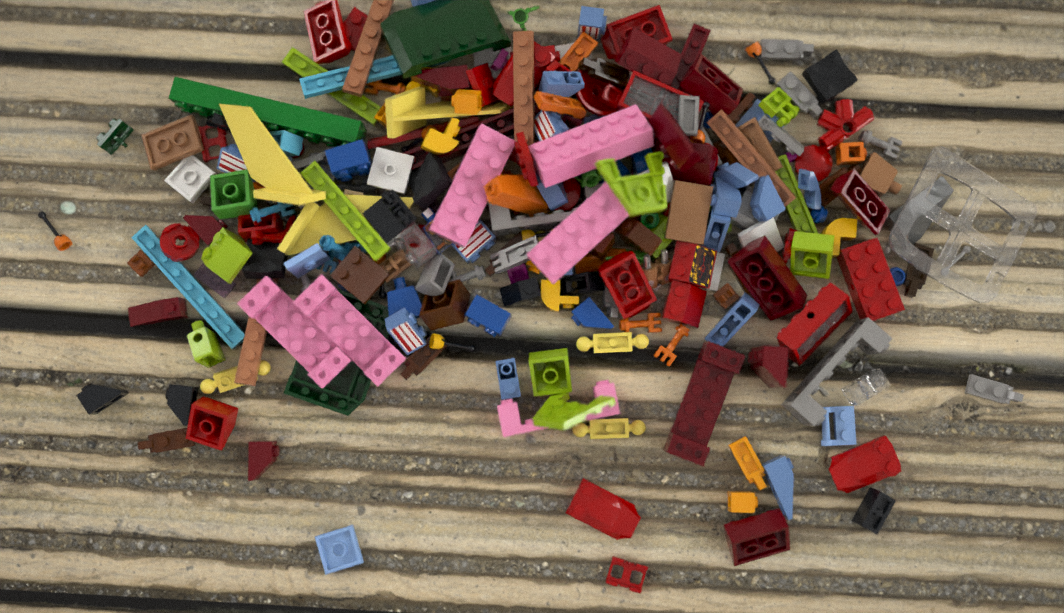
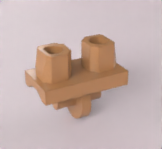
M403 247L387 257L379 266L390 274L385 280L388 283L415 264V262Z

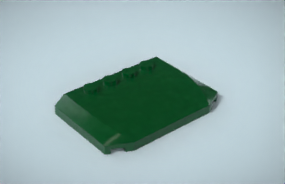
M435 0L396 11L380 24V29L404 79L421 74L422 68L489 48H492V51L495 52L502 48L511 47V41L489 0Z
M337 289L386 339L388 338L389 332L386 329L385 318L389 317L387 306L371 300L364 304L353 294ZM296 360L283 393L349 416L364 402L372 380L364 374V371L351 361L329 384L321 388L308 375L309 372Z

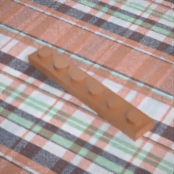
M373 0L342 88L344 93L362 97L383 36L380 24L390 16L395 0Z
M518 31L513 32L514 141L517 142L516 133L523 132L529 146L535 143L534 32Z
M720 110L706 122L744 167L757 174L758 177L769 175L785 207L796 198L723 110Z
M257 279L256 285H257L262 279ZM272 279L276 284H278L279 279ZM250 316L247 322L234 383L255 386L267 330L255 318Z

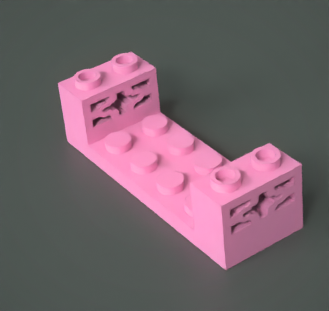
M322 274L293 301L377 386L406 359Z
M265 276L237 303L251 318H255L309 372L308 375L321 388L329 384L352 361L293 303V300L270 277Z
M609 380L596 382V386L592 387L594 398L596 399L600 395L611 396L615 398L616 404L612 407H609V405L602 407V412L598 414L586 415V420L584 421L620 414L614 383H609ZM513 399L503 400L501 405L497 406L503 437L546 429L545 427L534 426L533 419L524 420L525 424H521L518 403L513 402Z

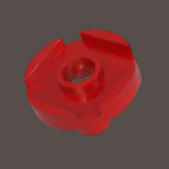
M181 223L171 224L162 231L160 249L166 257L174 262L185 261L195 256L199 251L200 238L189 225L187 227L181 225ZM176 239L185 241L181 246L175 244Z

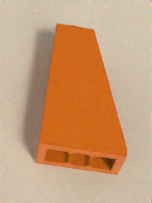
M523 175L496 176L484 185L488 203L533 216L549 208L537 186L530 187L529 181L524 180Z

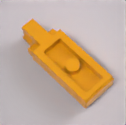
M744 436L729 444L728 447L746 480L750 484L754 482L758 490L766 488L767 486L762 477L766 476L765 470L747 437Z

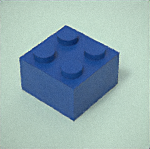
M363 139L325 150L331 173L338 181L345 182L351 180L352 176H365L370 173L372 159Z
M477 294L465 314L468 318V323L477 328L480 325L485 328L484 331L493 337L502 335L512 317L511 313Z

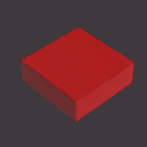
M607 83L599 100L615 110L623 92L612 84Z

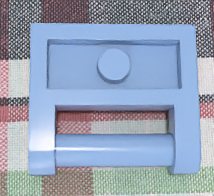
M854 406L823 407L827 413L824 415L825 419L821 423L823 439L821 440V446L856 445ZM833 412L834 439L830 440L829 413Z

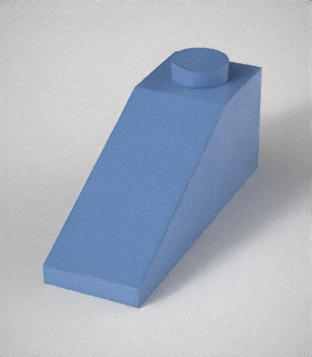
M745 292L704 339L723 347L755 314L760 304Z
M780 455L761 465L765 470V477L784 518L791 520L793 518L794 474L791 470L793 469V464L789 458Z

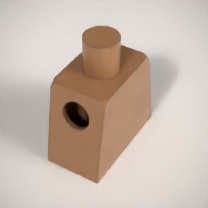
M875 152L867 157L861 168L862 171L858 174L879 197L883 196L887 190L897 195L902 188L901 184L894 181L898 173L897 169Z

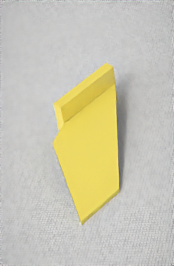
M416 87L385 99L387 138L394 139L427 125L426 119L474 115L456 114L451 101L426 104L425 87ZM494 101L481 107L478 115L502 113L513 108L514 105L509 106L503 101Z
M219 104L250 177L266 187L253 190L254 198L296 205L326 199V191L313 190L308 187L251 107Z
M345 195L361 214L382 198L381 196ZM400 197L410 209L414 203L413 197ZM315 202L306 203L277 249L293 258L296 254L305 251L316 243L319 244L320 238L324 235L332 236L337 244L357 239L326 203L319 206Z

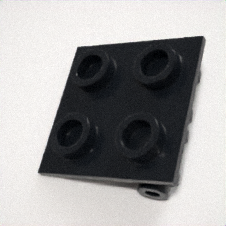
M393 189L390 192H383L381 194L382 198L362 213L386 243L417 219Z

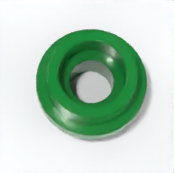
M657 212L642 214L640 217V222L648 229L655 228L660 221ZM648 216L653 217L652 223L647 221Z

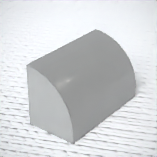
M442 253L427 260L415 289L430 296L443 294L455 264Z

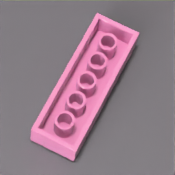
M633 105L528 147L531 152L534 168L544 187L547 188L596 169L595 163L598 160L614 158V161L654 146L653 129L638 106Z
M482 123L480 124L428 231L462 248L466 247L488 201L484 185L494 177L500 176L516 141Z
M605 182L529 251L526 256L553 285L620 225L629 214L607 182Z

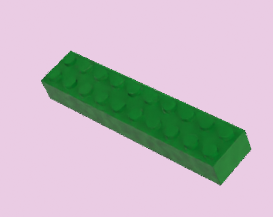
M174 77L169 99L175 103L174 106L181 108L182 112L187 114L199 113V116L207 118L208 115L213 117V113L224 116L219 104L251 107L267 130H285L308 139V142L316 145L325 143L327 147H338L361 139L365 142L367 134L365 126L359 120L179 77Z

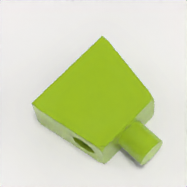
M203 321L193 322L191 324L193 332L188 333L187 338L195 362L210 368L226 361L215 333L206 328Z

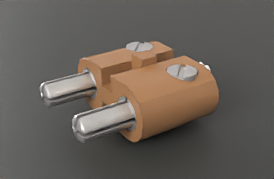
M667 249L661 250V258L655 259V263L650 261V255H644V263L640 265L654 291L659 290L660 286L671 282L669 273L672 260L668 258Z

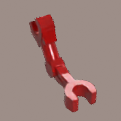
M296 216L289 218L286 228L282 232L264 234L261 231H251L252 244L260 245L264 241L281 244L295 222Z
M789 228L784 238L785 246L782 260L785 264L791 258L794 232L797 231Z

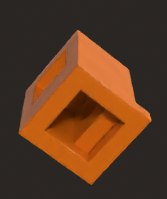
M863 142L840 143L835 147L836 166L861 164L866 159L867 150L864 148Z

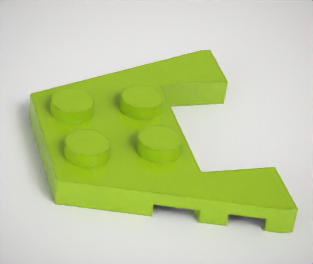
M663 151L648 153L644 157L650 173L620 177L614 158L598 160L595 163L596 168L630 217L660 212L667 208L666 185L663 184V175L665 174V169L662 167Z
M569 393L552 394L533 417L534 426L567 430L586 420V415L598 414L602 412V407L609 405V407L616 404L615 398L600 395L591 403L585 405L579 404L576 401L566 402L570 399Z

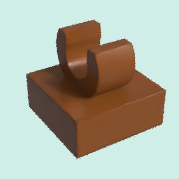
M139 250L127 262L141 277L155 265L143 250Z
M726 283L712 295L724 310L740 298L729 283Z

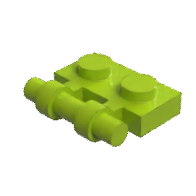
M779 86L758 104L763 112L771 118L774 116L778 117L777 125L779 127L790 123L791 119H794L800 110L798 106H793L790 103L792 99Z

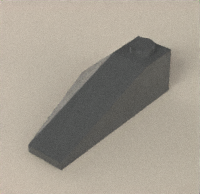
M943 176L939 177L887 216L884 224L904 250L922 238L954 190Z

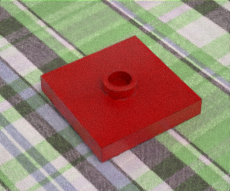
M488 62L466 71L472 89L481 90V107L498 100L497 97L492 95L494 78Z

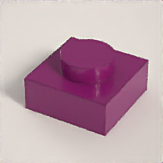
M502 48L495 57L490 69L495 72L500 68L503 69L509 60L506 58L509 52Z
M525 263L507 270L511 284L530 279Z

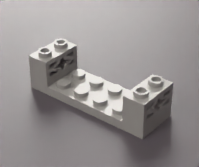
M598 183L595 187L591 188L585 186L583 191L584 202L603 184ZM489 203L492 230L495 237L522 233V230L526 229L538 231L556 228L578 208H573L571 212L556 210L550 215L536 213L534 217L526 218L525 215L514 217L515 220H511L508 208Z
M869 317L856 320L781 405L804 426L820 425L824 421V415L827 411L810 394L814 395L820 389L819 384L832 376L834 367L836 365L840 366L846 360L845 355L849 351L852 352L859 347L867 355L884 353L889 348V342L893 338Z

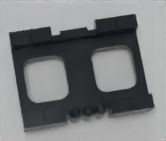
M213 113V117L207 116L205 125L214 128L218 127L219 129L222 128L225 131L229 130L228 133H231L224 116Z

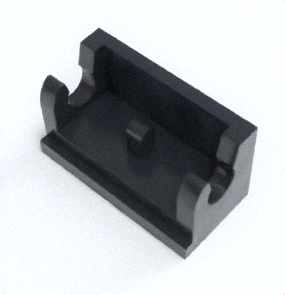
M870 487L852 522L878 535L896 500Z

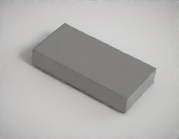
M680 95L678 124L687 136H697L699 96Z

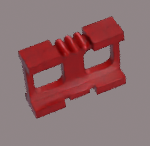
M198 127L204 147L202 156L205 163L210 160L219 159V156H210V147L220 145L222 148L228 145L227 137L225 136L227 131L225 129L222 130V128L219 129L217 127L218 137L207 139L206 130L214 127Z
M612 556L606 584L616 587L620 585L629 588V591L641 594L648 566L635 564L634 562L631 563L622 558ZM616 564L624 567L621 578L611 576L613 565ZM633 570L642 572L640 584L629 581Z

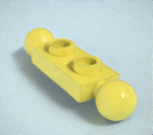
M632 332L593 334V340L585 336L580 337L576 342V347L582 352H586L590 348H593L594 353L632 352V346H636L638 349L646 348L649 344V339L645 334H638L635 338H632Z
M261 360L258 374L264 376L270 372L271 366L269 362ZM238 366L214 373V381L212 379L203 380L200 384L201 391L205 394H211L218 387L219 392L222 393L243 386L242 384L234 383Z
M628 418L589 420V425L580 422L572 428L573 434L576 437H584L587 433H590V439L629 438V432L635 435H642L646 430L643 421L635 420L629 424Z

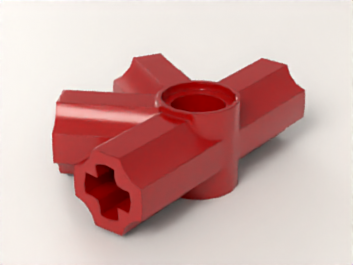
M842 99L834 103L836 114L824 109L816 125L828 130V132L818 138L819 145L828 152L851 137L854 133L875 120L871 109L865 106L854 113L853 102L849 99ZM843 126H847L850 132H845Z

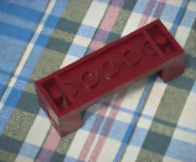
M709 341L703 343L663 448L665 452L704 467L711 449L707 445L734 374H739L745 355Z

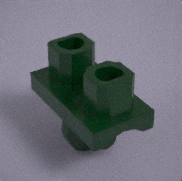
M115 118L109 122V131L107 133L100 132L96 137L98 140L97 145L111 155L121 145L127 148L128 144L124 141L134 131L124 121Z

